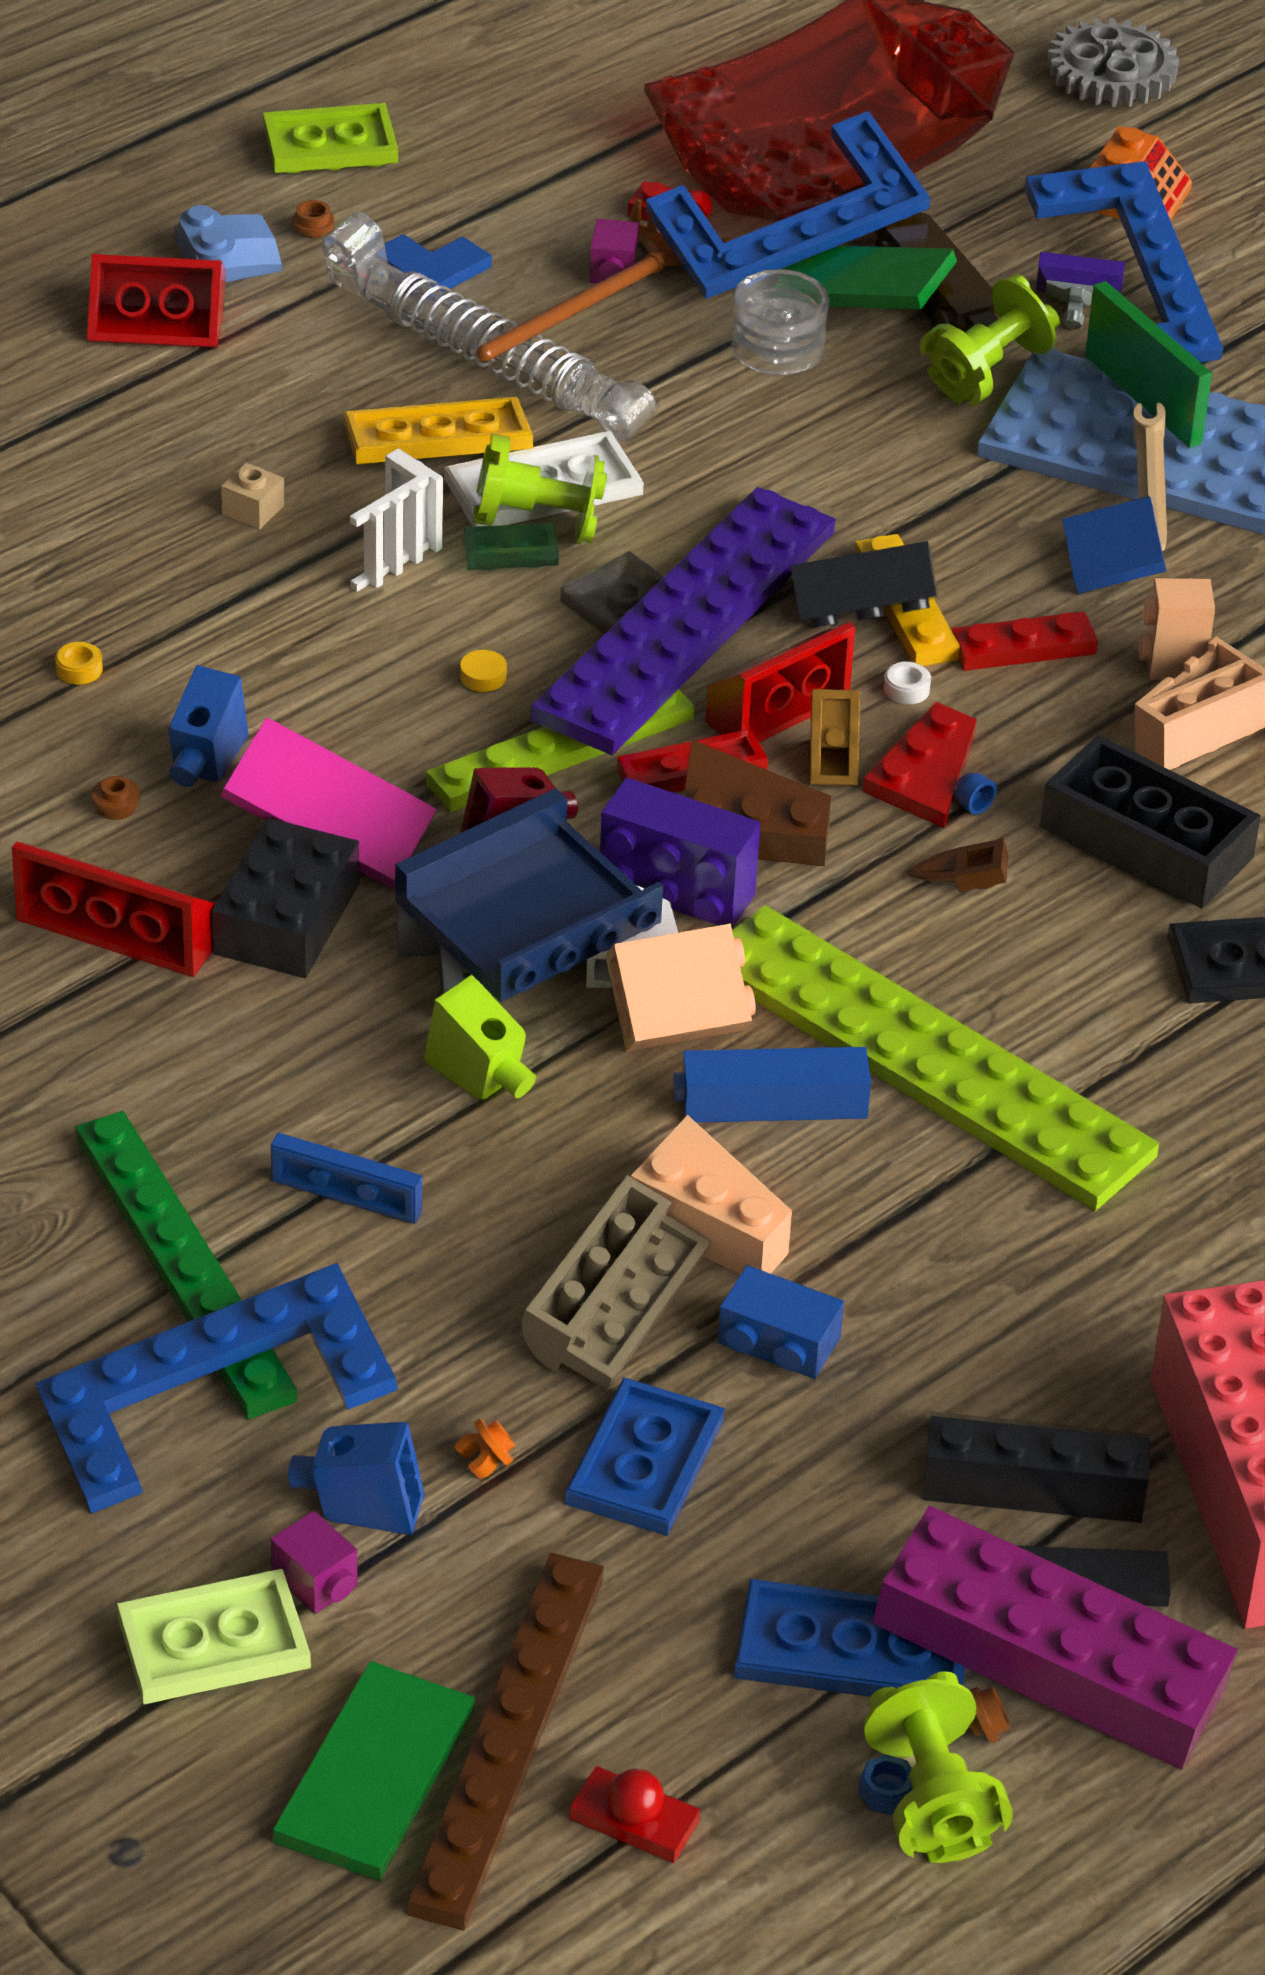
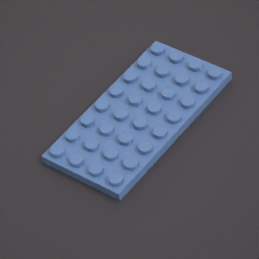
M1052 349L1046 354H1035L1032 352L981 437L977 456L1136 500L1138 499L1137 448L1133 437V412L1138 403L1089 359L1064 354L1056 349ZM1209 392L1202 444L1188 448L1165 427L1163 442L1166 508L1265 535V405L1252 404L1226 397L1221 393ZM1142 407L1143 417L1148 419L1154 418Z

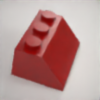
M92 254L87 341L218 348L225 298L226 268L221 260Z
M847 622L817 633L708 685L705 722L720 735L752 729L757 740L762 742L811 718L812 689L850 690L855 626Z

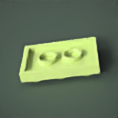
M283 1569L117 1603L119 1624L143 1705L311 1668V1654Z

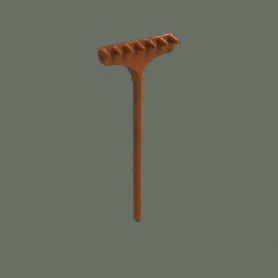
M636 199L628 220L630 222H639L638 242L643 244L648 250V254L642 260L480 345L476 351L478 359L483 362L490 361L648 275L659 273L666 266H683L663 235L657 231L658 228L650 217L646 226L640 224L642 200ZM728 237L722 238L723 243L729 241Z

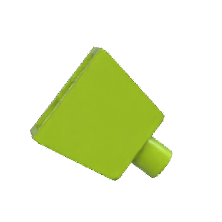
M469 976L435 999L423 1058L428 1065L476 1099H486L502 1087L515 1098H521L532 1088L536 1081V1075L520 1062L526 1039L524 1029L475 977Z

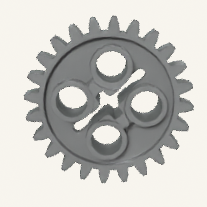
M1094 18V25H1088L1083 21H1079L1078 29L1068 25L1066 26L1065 33H1056V40H1051L1047 68H1050L1049 76L1056 78V86L1066 85L1067 94L1080 92L1079 100L1081 101L1088 97L1095 98V105H1099L1103 100H1109L1112 107H1115L1118 101H1123L1127 106L1131 107L1134 99L1147 104L1148 96L1160 99L1161 91H1170L1171 84L1176 83L1179 56H1176L1177 48L1169 47V38L1159 39L1160 31L1147 33L1145 24L1134 28L1131 27V20H1127L1123 25H1119L1114 18H1111L1108 24H1103L1098 18Z

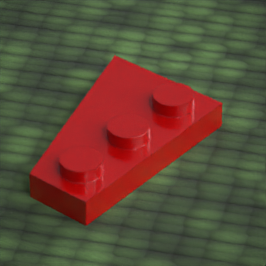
M935 702L864 777L863 792L945 828L949 809L955 798L957 781L960 778L962 769L965 767L976 733L977 719L939 702Z

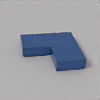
M402 234L373 249L372 263L400 282H403L404 279L412 274L421 273L428 277V279L436 281L438 286L444 285L451 289L491 268L492 255L463 236L434 252H430ZM422 279L414 280L408 287L411 288ZM424 283L414 289L421 296L424 293ZM437 290L431 292L429 300L438 296Z

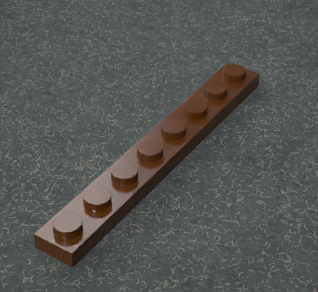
M550 1552L409 1898L408 1916L465 1931L603 1582L604 1566Z

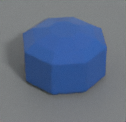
M887 1754L867 1761L860 1777L858 1792L867 1807L884 1814H894L895 1809L904 1796L913 1790L909 1780L912 1767L907 1760Z

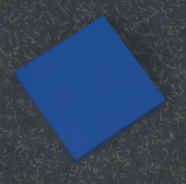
M1150 496L1062 519L1078 594L1167 571Z

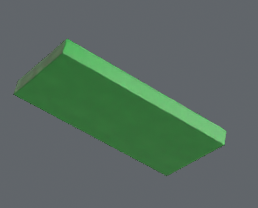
M836 246L787 266L767 292L771 304L921 310L957 260L954 249Z
M1104 281L1093 285L1085 357L1137 403H1141L1142 407L1153 417H1156V404L1161 403L1166 412L1165 427L1188 448L1202 444L1212 372L1108 282Z
M370 1661L273 1829V1843L381 1881L475 1710V1697Z

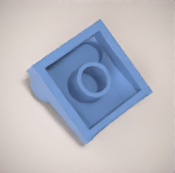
M196 205L183 212L179 218V224L174 226L175 241L185 259L221 260L226 268L225 282L282 271V263L276 240L262 215L238 214L221 216L217 211L208 206Z

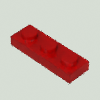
M1085 611L952 628V633L960 645L959 662L963 671L1097 654L1098 639Z
M752 729L694 740L767 770L768 757ZM691 741L618 756L617 772L622 782L627 777L672 793L685 790Z

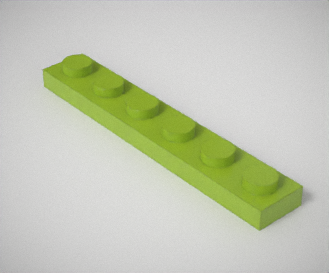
M678 689L621 747L694 720V704ZM543 726L427 770L426 785L451 813L466 807L475 768L537 767L548 776L605 754V752Z

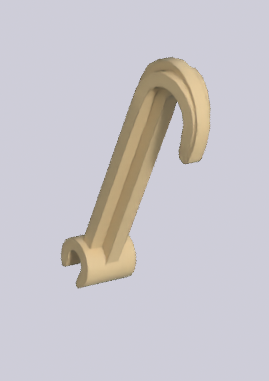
M1138 403L1133 412V437L1137 448L1138 499L1147 496L1151 497L1163 551L1167 541L1163 442L1166 412L1164 406L1161 403H1157L1156 417L1148 419L1143 417L1142 404Z

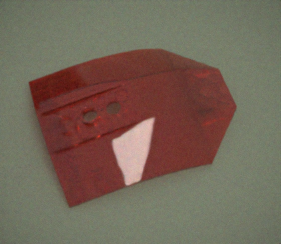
M846 0L803 27L750 53L714 66L701 67L695 71L676 76H667L661 80L646 83L644 92L683 168L727 212L777 222L866 186L831 137L832 125L866 111L871 113L913 174L954 152L993 120L1014 58V51L969 10L920 0ZM813 147L820 150L821 153L817 154L813 150L802 148Z

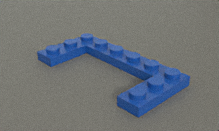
M869 111L832 125L831 130L832 139L864 182L865 187L726 243L722 242L684 185L646 199V212L705 299L929 209L930 196Z
M1146 161L1026 176L1024 190L1036 219L1116 208L1162 320V323H1157V325L1199 362L1221 359L1223 352L1222 343Z
M338 1263L35 1383L41 1401L91 1514L143 1493L137 1474L109 1415L139 1401L309 1333L347 1410L398 1390L395 1375Z

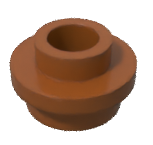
M307 200L297 206L296 212L292 216V226L298 233L306 237L318 238L333 229L334 215L330 212V208L326 203L318 200Z
M111 776L99 781L93 787L92 802L103 817L111 820L125 819L134 813L136 806L139 804L140 789L134 781L128 778Z
M993 1686L983 1691L979 1687L970 1689L977 1709L975 1719L970 1724L974 1735L978 1737L985 1734L991 1744L999 1741V1734L1010 1730L1011 1725L997 1691Z

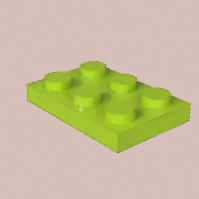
M386 103L263 112V127L275 173L286 172L296 174L307 170H340L344 167L357 166L380 167L384 164L398 163V146Z

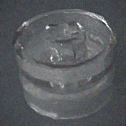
M784 269L764 270L747 276L737 285L733 298V315L735 320L732 325L731 347L734 356L749 368L774 375L797 374L814 367L822 360L826 349L827 330L825 324L829 309V297L826 288L808 275Z

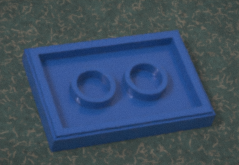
M623 1377L565 1491V1505L668 1536L724 1421L725 1408Z

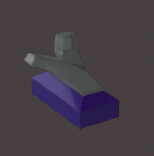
M1040 252L1036 290L1044 291L1046 295L1067 303V311L1063 314V324L1071 330L1079 329L1085 318L1082 313L1083 307L1091 305L1093 285L1106 281L1119 293H1122L1125 262Z

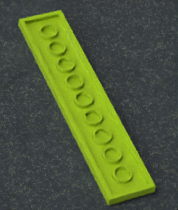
M764 905L732 930L733 937L740 938L744 949L745 964L743 967H740L744 986L749 985L751 987L756 1003L828 1047H866L870 1073L1094 1211H1097L1157 1158L1158 1141L767 905Z

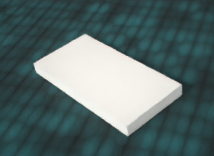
M611 431L509 453L510 461L541 467L540 476L580 485H583L592 456L598 455L599 460L605 462L604 473H607V481L602 500L594 499L593 504L600 505L643 495L644 482ZM483 458L445 467L444 480L475 532L571 511L537 503L534 504L532 511L499 505L492 526L473 523L474 506H480L482 498L479 496V493H476Z

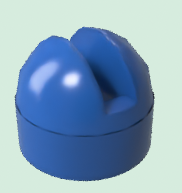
M977 772L966 773L957 781V789L955 790V798L960 805L974 815L986 811L993 803L997 794L996 784L985 775Z

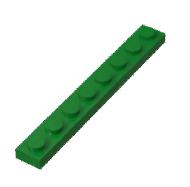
M124 1110L77 1125L76 1140L187 1322L242 1301ZM273 1349L217 1370L247 1420L297 1402V1387Z

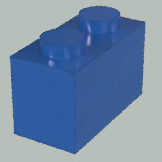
M746 1265L720 1306L718 1343L730 1347L737 1352L746 1353L778 1365L785 1370L794 1371L816 1379L841 1338L844 1300Z

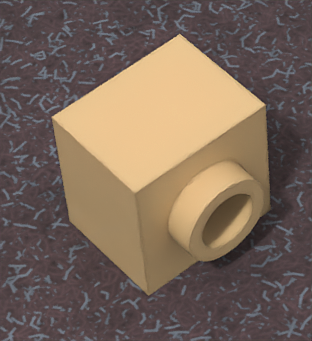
M245 463L221 486L222 515L260 530L284 507V477Z

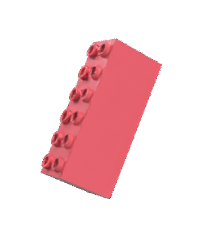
M1265 1280L1164 1294L1150 1382L1244 1628L1265 1626Z

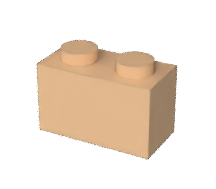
M1155 578L1152 597H1145L1143 618L1144 624L1148 625V633H1140L1139 659L1140 661H1147L1150 680H1164L1167 677L1175 679L1184 671V663L1192 656L1199 659L1208 652V643L1211 641L1215 614L1211 579Z

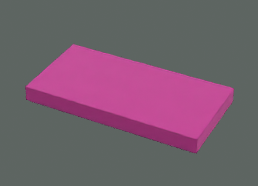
M268 717L265 718L221 794L222 798L265 821L268 817L358 840L359 871L391 889L395 886V864L412 856L437 811V808Z

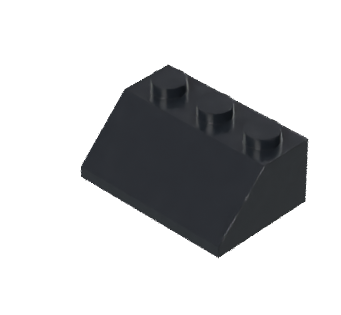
M928 541L791 565L799 617L802 622L811 621L812 629L839 624V615L856 613L857 621L885 616L883 608L902 605L903 613L930 608V599L938 598L931 548Z

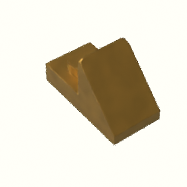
M811 690L810 739L808 740L810 785L858 786L860 690Z

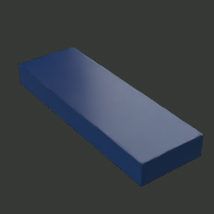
M279 1132L271 1143V1181L414 1224L422 1213L423 1175Z

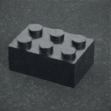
M267 817L212 910L213 954L306 979L359 886V841Z

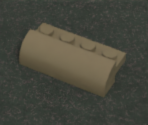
M628 1175L526 1308L521 1323L523 1337L527 1346L546 1368L557 1374L563 1364L605 1390L613 1383L700 1263L711 1243L710 1240L667 1215L672 1203L671 1201Z

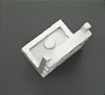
M399 448L385 456V496L350 516V523L355 527L364 523V573L351 580V588L356 592L369 584L378 588L383 585L384 575L391 572L398 576L403 573L404 563L410 560L418 564L423 561L424 551L431 549L436 553L442 549L443 477ZM383 511H384V561H383Z

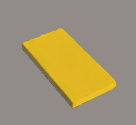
M518 397L344 412V428L356 464L385 462V456L398 448L414 459L485 453L487 444L490 445L491 433L510 437V451L533 449V434Z

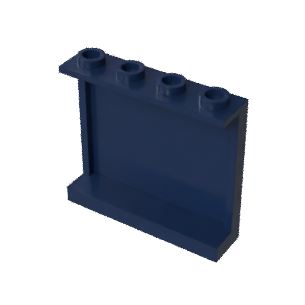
M556 788L395 864V901L500 1002L520 992H525L554 975L568 971L573 966L601 952L610 950L614 944L621 943L641 932H646L661 923L663 885L657 882L643 890L637 887L567 822V798Z

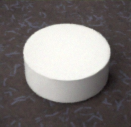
M914 662L893 664L885 671L884 693L889 699L900 704L920 703L930 693L931 675L925 667Z

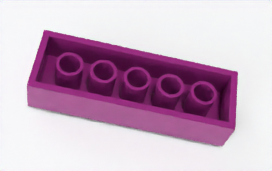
M930 1505L882 1582L872 1622L883 1629L1181 1770L1225 1690L1238 1649Z

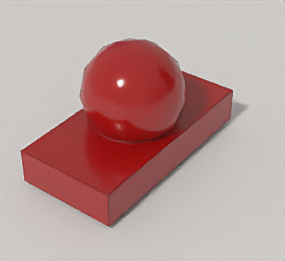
M596 1765L571 1804L569 1819L675 1863L700 1822V1809L664 1794L658 1777L647 1770L633 1768L616 1774Z

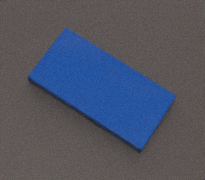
M749 1579L734 1678L870 1697L879 1689L885 1687L898 1688L912 1682L926 1680L931 1675L943 1671L955 1674L959 1684L963 1686L965 1667L873 1624L879 1596Z

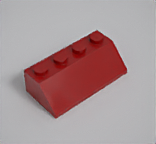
M18 841L11 847L17 921L190 977H194L212 953V910L216 903L41 847Z

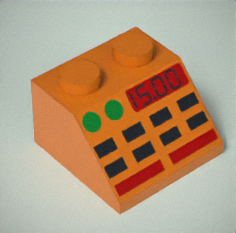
M1118 126L1091 168L1146 161L1171 220L1191 190V179L1158 136L1144 133L1137 128ZM1116 208L1092 211L1120 219Z

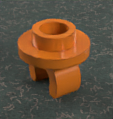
M479 1418L474 1422L479 1433L464 1435L454 1447L466 1460L476 1452L481 1451L478 1458L472 1461L468 1468L479 1479H483L495 1470L498 1459L506 1466L514 1461L509 1450L516 1446V1444L497 1420L488 1425L482 1418Z

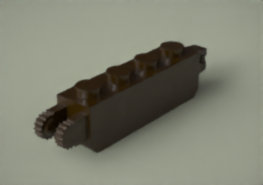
M920 212L874 231L878 238L875 242V247L954 249L957 262L921 309L935 326L950 324L965 333L976 324L988 327L998 319L992 299L993 288L929 214Z

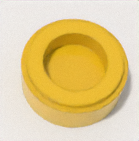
M87 642L68 643L56 652V674L62 681L69 684L82 685L91 683L102 674V653L96 646Z
M491 650L472 651L461 660V682L465 687L476 692L486 693L501 688L507 680V662L501 654Z

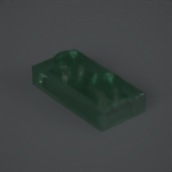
M554 523L463 527V544L467 570H494L518 567L538 568L541 566L558 565L559 550Z

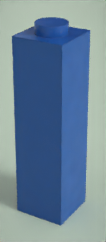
M866 1047L683 1051L682 1071L673 1072L674 1102H683L684 1118L688 1115L696 1123L868 1119L871 1078Z

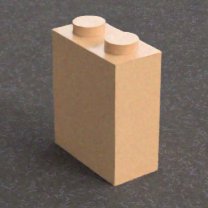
M731 924L616 943L605 955L626 1052L740 1032L752 1021L751 1015L755 1014L754 994L749 985L744 986L740 969L745 964L743 945L739 937H733Z

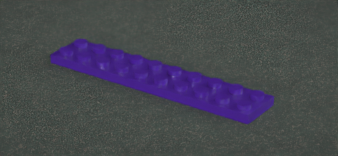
M756 487L532 704L530 721L612 756L792 576L791 565L805 563L834 534L836 519L819 512L813 507L804 506L781 497L774 491Z

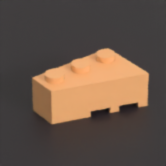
M1216 636L1208 643V652L1198 659L1192 656L1184 663V671L1175 679L1171 677L1165 678L1135 703V752L1170 770L1265 728V668Z
M687 1115L631 1175L633 1179L672 1202L667 1215L711 1241L704 1256L705 1258L741 1275L746 1265L771 1274L788 1255L792 1210L690 1116Z

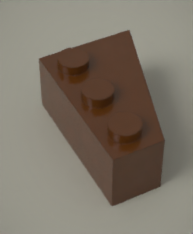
M691 740L684 797L760 821L758 860L825 866L830 823V795Z

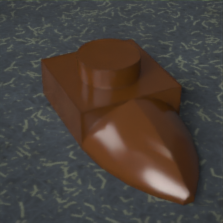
M1004 839L958 847L941 852L920 862L909 870V875L931 882H956L959 892L972 889H988L996 884L1006 883L1009 853Z

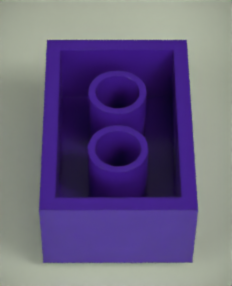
M626 777L601 812L600 853L635 885L644 889L657 882L663 885V898L670 902L672 910L719 926L731 924L733 929L756 894L760 821Z

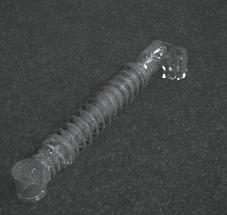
M353 212L323 240L328 276L333 284L387 311L388 317L402 327L411 325L414 333L424 332L425 338L429 341L437 339L438 345L441 347L450 345L451 352L454 354L463 352L464 359L468 361L476 359L477 365L481 368L489 365L491 373L498 374L502 372L503 378L506 381L515 379L518 387L528 386L530 393L533 395L542 392L543 400L547 402L553 401L554 405L558 408L565 409L568 412L578 410L596 419L604 432L611 431L616 440L620 442L627 441L657 411V404L651 392L639 382L626 380L621 384L597 372L595 365L585 357L577 353H569L567 348L556 346L549 339L543 340L539 334L535 336L539 339L537 343L532 345L531 338L528 340L529 343L524 342L487 363H481L476 354L478 347L505 333V323H509L514 328L516 327L515 322L510 319H503L502 315L497 312L490 313L487 307L483 305L477 306L475 301L464 299L463 295L458 292H451L444 285L438 286L436 281L428 279V277L414 271L405 273L389 265L381 230L366 214ZM453 296L460 298V301L453 298ZM492 316L499 318L500 321L492 318ZM545 343L550 344L553 348L545 352ZM539 344H541V345H542V350L539 349V348H537L536 346H538ZM558 350L565 352L566 355L558 358ZM552 351H555V356H553V355H551V354H549V353H551ZM495 360L503 364L502 368L499 370L493 369L492 362ZM509 367L515 370L516 374L508 377L505 370ZM522 374L528 377L529 381L524 384L520 383L519 375ZM536 381L542 384V388L537 391L533 390L532 382ZM547 387L552 390L550 398L545 395Z

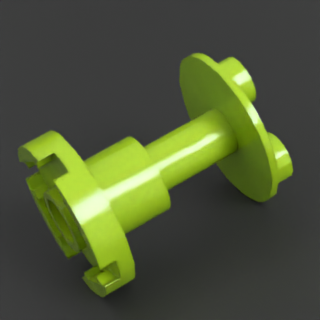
M1018 273L1013 274L1009 278L1000 279L993 286L992 299L999 319L988 327L976 324L964 333L950 324H939L921 338V356L929 354L933 364L927 369L931 379L950 400L959 405L967 400L970 402L969 407H974L991 395L993 378L990 368L1002 360V348L1013 340L1024 349L1035 354H1046L1055 346V328L1060 325L1057 312L1052 306L1043 304L1039 297L1031 290L1028 281Z
M491 433L490 445L487 444L476 490V493H479V496L482 498L480 506H474L473 523L492 526L499 505L532 511L534 504L537 503L576 511L574 542L578 545H581L582 541L592 543L597 523V516H593L595 508L593 502L594 499L602 500L607 481V473H604L605 462L600 461L598 455L592 456L583 485L540 476L541 467L509 460L510 437Z
M943 1671L931 1675L926 1680L912 1682L898 1688L885 1687L874 1692L868 1699L870 1711L863 1723V1732L867 1743L871 1748L884 1755L896 1757L914 1756L916 1761L909 1774L913 1790L904 1796L893 1814V1825L902 1850L913 1858L914 1851L926 1853L931 1863L963 1860L986 1850L993 1844L990 1834L996 1831L1000 1825L1003 1826L1004 1832H1006L1011 1825L1013 1810L1005 1787L1000 1780L986 1773L968 1771L965 1760L960 1755L949 1752L948 1745L963 1735L975 1719L977 1709L971 1691L959 1684L955 1674Z

